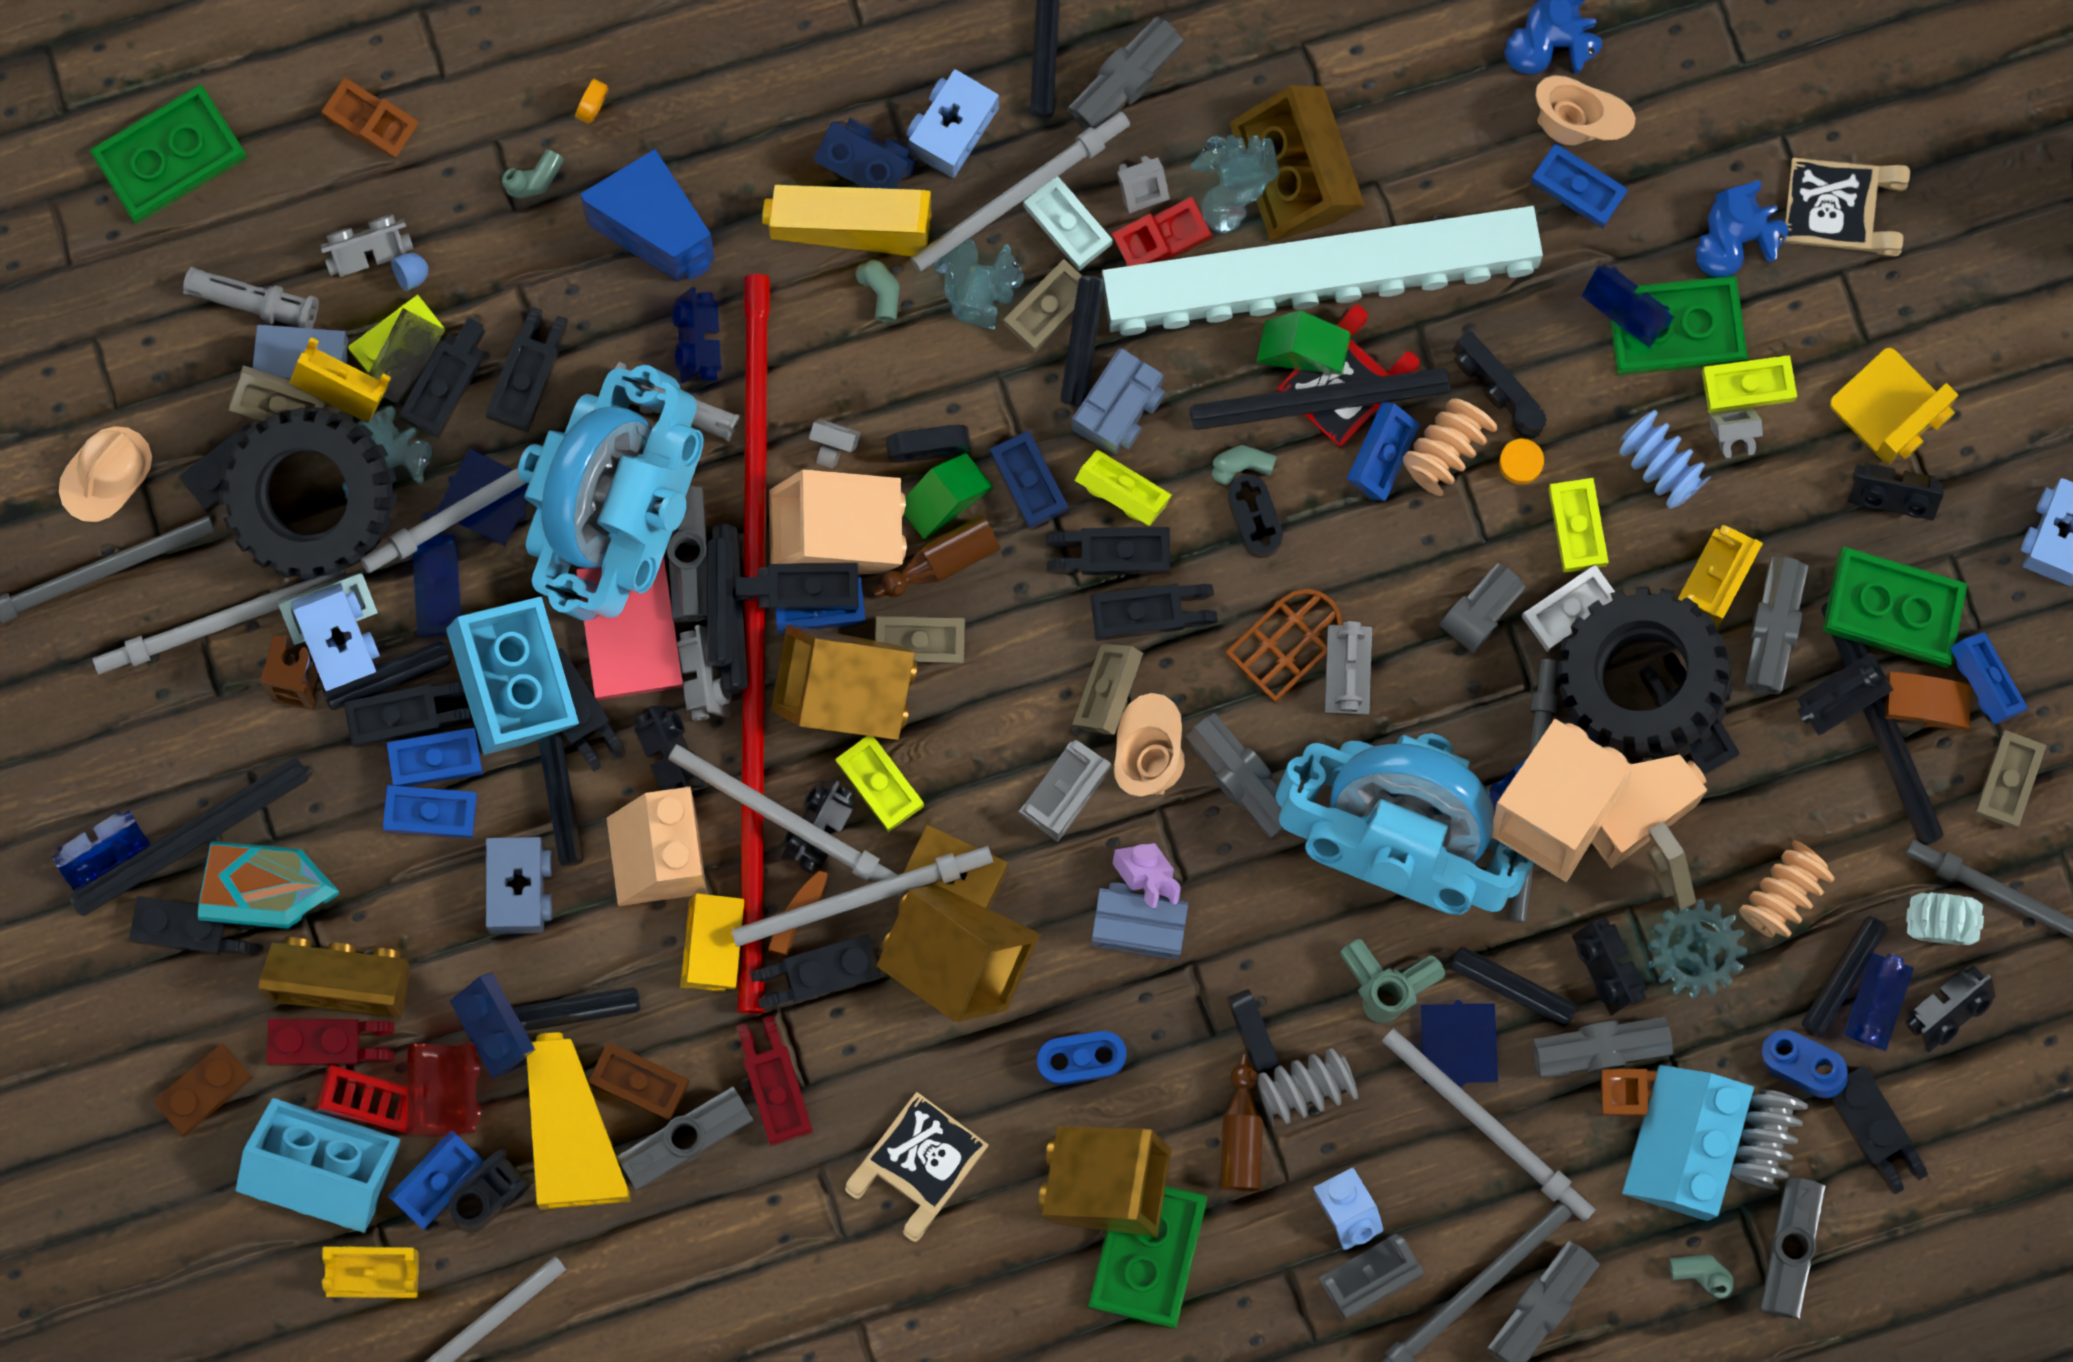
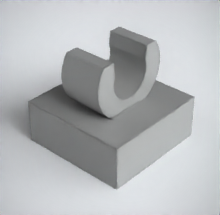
M1144 156L1141 157L1142 163L1128 168L1125 163L1119 166L1117 174L1123 201L1129 213L1170 199L1164 168L1158 157L1150 160L1149 157Z
M1753 408L1709 413L1711 431L1718 439L1720 450L1726 458H1732L1731 445L1736 440H1744L1745 451L1748 455H1754L1756 443L1753 437L1763 436L1762 419Z
M822 419L815 421L809 439L822 443L816 463L832 469L834 466L836 467L841 450L852 452L857 448L861 432Z

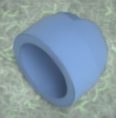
M411 252L391 260L394 275L405 291L411 290L425 281L428 275V264L420 255Z

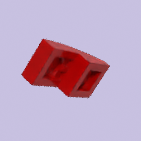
M1193 197L1176 204L1154 217L1150 213L1112 233L1128 266L1165 261L1214 238Z

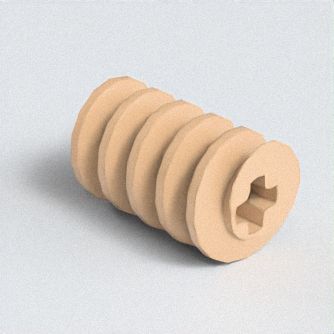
M1460 399L1449 400L1446 404L1447 412H1440L1435 417L1436 425H1429L1424 430L1425 438H1419L1415 441V451H1408L1403 456V463L1413 479L1425 490L1437 496L1444 495L1443 490L1437 484L1439 480L1449 485L1455 482L1454 477L1448 471L1450 467L1460 472L1466 468L1459 458L1460 454L1471 459L1477 455L1469 443L1473 441L1482 446L1486 444L1487 439L1480 430L1482 428L1491 432L1497 430L1496 423L1484 411Z
M1796 840L1792 842L1795 851L1786 850L1781 856L1783 864H1775L1770 871L1773 878L1764 877L1760 882L1762 892L1753 891L1749 896L1752 906L1742 905L1739 909L1740 915L1747 923L1761 934L1773 938L1776 933L1789 938L1792 933L1784 922L1789 920L1800 924L1802 918L1795 908L1799 906L1811 910L1813 905L1806 894L1809 892L1821 897L1824 891L1817 883V880L1822 879L1832 883L1835 879L1825 861L1809 847Z

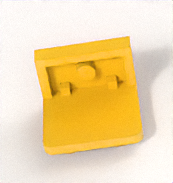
M1886 348L1832 397L1830 407L1888 466L1899 455L1907 459L1924 442L1920 436L1929 427L1932 426L1936 431L1941 428L1955 414L1951 406L1959 395L1947 383L1936 392L1896 350Z

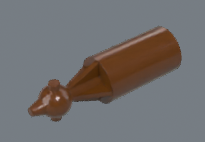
M980 515L920 547L918 553L902 573L898 571L886 573L881 579V584L873 593L875 597H899L905 592L907 584L939 583L1000 550L999 543L983 515Z
M1246 1054L1241 1055L1238 1065L1232 1070L1230 1079L1234 1087L1237 1088V1091L1222 1120L1220 1189L1234 1192L1261 1191L1263 1118L1259 1116L1250 1091L1257 1083L1258 1074L1251 1066L1249 1056Z

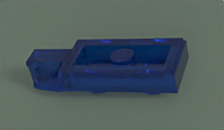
M439 512L423 513V522ZM444 531L419 544L417 551L413 553L418 637L447 636L446 628L457 617L462 616L458 547L455 545V536H444Z

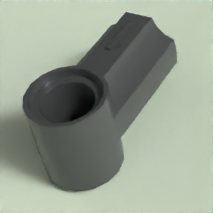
M1497 563L1468 597L1463 596L1452 607L1439 626L1474 654L1498 626L1497 621L1525 591L1526 586L1512 570Z

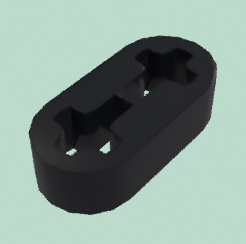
M947 425L892 434L886 438L888 459L894 463L951 457L967 453L971 450L969 429L965 425Z
M1251 474L1241 475L1230 485L1228 504L1246 551L1254 557L1267 558L1275 554L1280 548L1283 537L1282 527L1264 481ZM1248 486L1250 492L1258 491L1259 495L1255 497L1254 501L1255 512H1250L1245 500H1237V497L1241 494V487ZM1260 520L1265 532H1273L1274 535L1270 537L1269 546L1263 547L1260 541L1253 542L1251 540L1256 533L1254 521Z
M1245 989L1227 996L1230 1011L1253 1068L1257 1074L1274 1070L1275 1067L1279 1066L1278 1059L1250 990Z

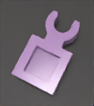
M1155 843L1115 849L1112 864L1131 890L1144 889V901L1149 907H1157L1159 895L1167 897L1173 905L1178 904L1180 885L1176 880L1172 879L1174 869Z

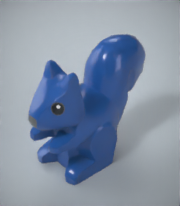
M1538 0L1528 13L1526 28H1516L1512 37L1507 38L1505 57L1512 69L1526 75L1539 74L1550 64L1553 47H1568L1572 69L1575 74H1578L1584 63L1595 57L1602 48V40L1599 36L1584 32L1595 27V24H1597L1595 18H1583L1580 16L1579 6L1585 0Z
M1760 180L1734 187L1715 195V202L1712 205L1708 218L1710 234L1702 235L1699 246L1696 247L1697 264L1708 276L1719 278L1736 274L1742 267L1744 260L1742 243L1756 240L1767 262L1771 263L1773 260H1776L1777 250L1785 241L1789 229L1786 222L1782 220H1767L1770 215L1778 210L1777 205L1760 207L1757 204L1755 194L1762 187Z

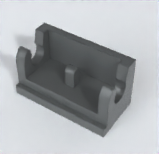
M1396 1233L1319 1277L1318 1280L1341 1320L1345 1322L1421 1278L1424 1271L1404 1238Z

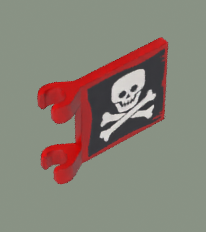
M1354 305L1337 326L1350 331L1351 337H1353L1367 323L1368 313L1360 305ZM1350 339L1343 375L1295 369L1277 388V391L1283 392L1412 373L1418 370L1420 361L1412 352L1407 351L1387 373ZM1381 403L1304 414V416L1341 449L1379 409Z

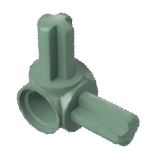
M1361 939L1350 942L1340 951L1341 957L1361 984L1357 992L1363 999L1365 1014L1372 1021L1379 1024H1387L1394 1021L1402 1012L1416 1004V995L1445 976L1442 963L1434 956H1428L1400 973L1397 970L1392 971L1391 969L1383 971ZM1387 991L1391 993L1395 998L1396 1005L1386 1006L1382 1004L1378 999L1377 992Z

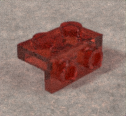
M415 1043L408 1046L407 1136L445 1137L451 1130L459 1137L475 1133L480 1119V1105L476 1100V1081L480 1074V1060L476 1055L475 1043H463L457 1046Z

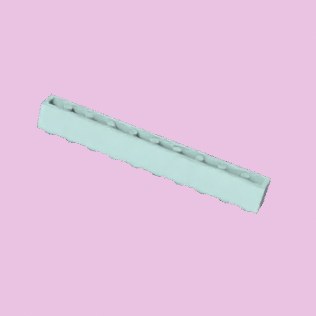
M1534 206L1107 269L1102 271V280L1104 281L1103 294L1110 332L1120 331L1121 335H1136L1146 331L1148 326L1161 324L1166 329H1176L1187 326L1189 320L1206 318L1207 322L1212 323L1222 322L1233 317L1232 314L1248 311L1251 316H1263L1275 312V307L1293 305V309L1302 310L1315 307L1319 304V301L1336 298L1337 303H1349L1361 299L1362 294L1379 292V296L1389 297L1403 293L1405 288L1422 286L1423 290H1436L1447 286L1448 281L1464 279L1467 284H1476L1489 280L1491 278L1490 275L1507 273L1508 277H1522L1533 273V269L1539 268L1543 253Z

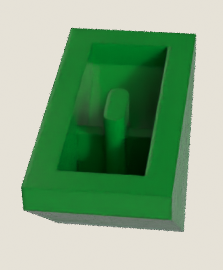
M1301 310L1268 319L1264 323L1256 361L1262 365L1343 375L1351 333Z
M967 453L931 468L905 497L906 507L903 516L921 538L926 541L991 491L993 485Z

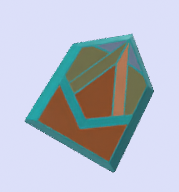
M212 841L209 847L198 904V920L289 928L303 919V914L321 902L326 904L338 896L339 891L302 849Z

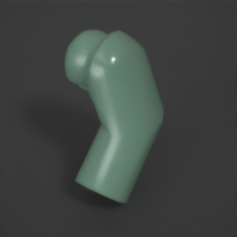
M546 149L534 170L521 171L511 168L504 173L502 185L506 188L507 193L515 198L543 194L548 190L564 159L559 154Z
M877 260L861 263L856 269V279L860 284L870 286L877 294L875 319L881 322H895L899 300V282L884 263Z
M1239 445L1216 456L1213 461L1215 467L1212 470V477L1218 483L1230 484L1234 480L1235 473L1245 469L1270 477L1277 456L1245 445Z
M1703 1254L1669 1258V1270L1672 1281L1695 1278L1713 1297L1720 1299L1726 1298L1733 1291L1734 1280L1731 1273L1713 1256Z

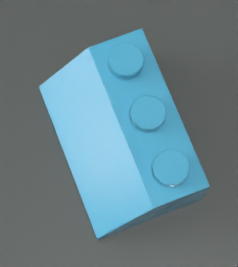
M542 597L459 616L446 628L483 755L522 746L579 724Z
M1658 1065V1073L1648 1102V1114L1642 1120L1622 1194L1709 1221L1718 1217L1754 1086L1713 1073Z
M272 1098L243 1150L236 1192L295 1210L301 1214L320 1218L344 1228H351L365 1233L381 1200L400 1144V1138Z

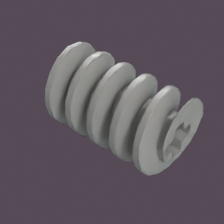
M1333 1048L1325 1050V1064L1316 1054L1309 1055L1308 1070L1299 1060L1292 1061L1291 1076L1282 1066L1275 1067L1274 1082L1265 1072L1258 1073L1257 1086L1259 1095L1272 1126L1274 1125L1275 1114H1278L1286 1124L1291 1123L1292 1108H1295L1303 1118L1307 1117V1105L1309 1102H1312L1320 1112L1324 1111V1097L1329 1096L1337 1106L1341 1105V1091L1346 1090L1354 1100L1358 1099L1356 1084L1348 1062L1343 1054L1341 1058Z
M1759 1089L1762 1095H1754L1750 1101L1751 1107L1758 1112L1747 1113L1745 1122L1754 1129L1742 1130L1740 1139L1749 1146L1737 1147L1735 1154L1744 1163L1733 1164L1730 1173L1744 1182L1779 1190L1780 1188L1773 1184L1774 1179L1788 1178L1789 1173L1780 1168L1778 1163L1781 1161H1793L1794 1156L1783 1149V1145L1797 1144L1799 1140L1787 1132L1788 1127H1802L1803 1121L1792 1115L1793 1110H1806L1808 1104L1781 1092Z

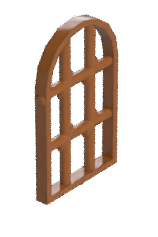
M1311 589L1293 591L1275 602L1274 607L1230 647L1225 654L1247 675L1250 681H1253L1276 703L1323 657L1327 656V645L1319 638L1322 636L1320 632L1335 618L1337 625H1342L1340 610L1334 601L1321 591ZM1303 595L1313 596L1296 613L1285 604L1294 597ZM1321 599L1329 604L1333 611L1317 627L1311 630L1302 621L1305 619L1303 615ZM1280 608L1288 616L1285 619L1287 622L1268 639L1258 628ZM1296 624L1305 633L1302 636L1304 639L1285 656L1275 646L1278 644L1276 641ZM1254 634L1261 641L1259 643L1261 647L1242 663L1233 652ZM1313 641L1322 652L1300 671L1292 663L1295 661L1293 658ZM1269 649L1279 659L1276 661L1278 664L1259 680L1248 668ZM1286 666L1296 677L1275 696L1265 685Z

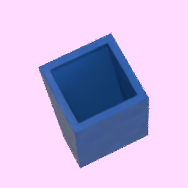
M656 149L580 194L585 218L591 228L677 282L686 277L695 279L701 276L711 267L710 262L715 260L710 232Z

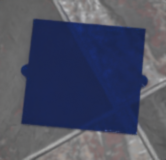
M469 449L455 476L448 478L450 486L439 504L436 514L513 471V469ZM526 483L459 521L457 524L505 547L519 519L522 520L526 517L524 510L529 501L524 496L529 484Z
M1456 1000L1453 1004L1420 1006L1422 1054L1460 1088L1465 1083L1498 1082L1495 1003L1463 1004L1461 1000ZM1423 1079V1084H1429Z

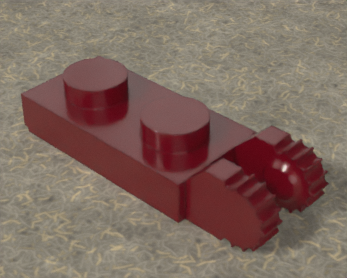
M771 1015L763 1018L764 1030L773 1048L771 1051L756 1055L751 1030L747 1027L746 1023L736 1027L746 1059L743 1060L770 1147L814 1133L787 1046L783 1047L774 1017Z
M268 1019L267 1065L359 1066V1063L393 1062L394 1051L387 1048L359 1050L360 1035L387 1036L388 1034H394V1023L387 1021L360 1022L358 1019Z

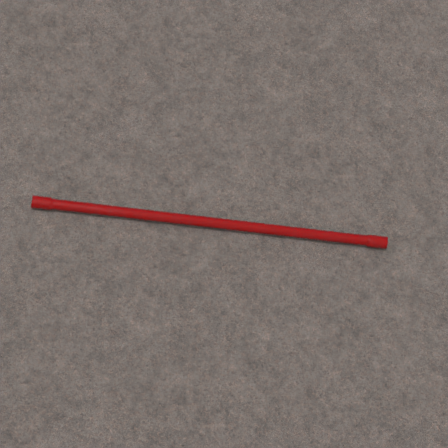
M750 274L744 277L746 358L743 577H758V568H766L768 318L770 315V277L764 274ZM743 601L748 687L742 691V783L764 795L765 609L758 608V601ZM741 803V899H744L742 926L763 920L764 816ZM763 938L740 946L737 1013H764V1008L760 1009L758 999L764 995V981L752 982L750 972L762 969Z

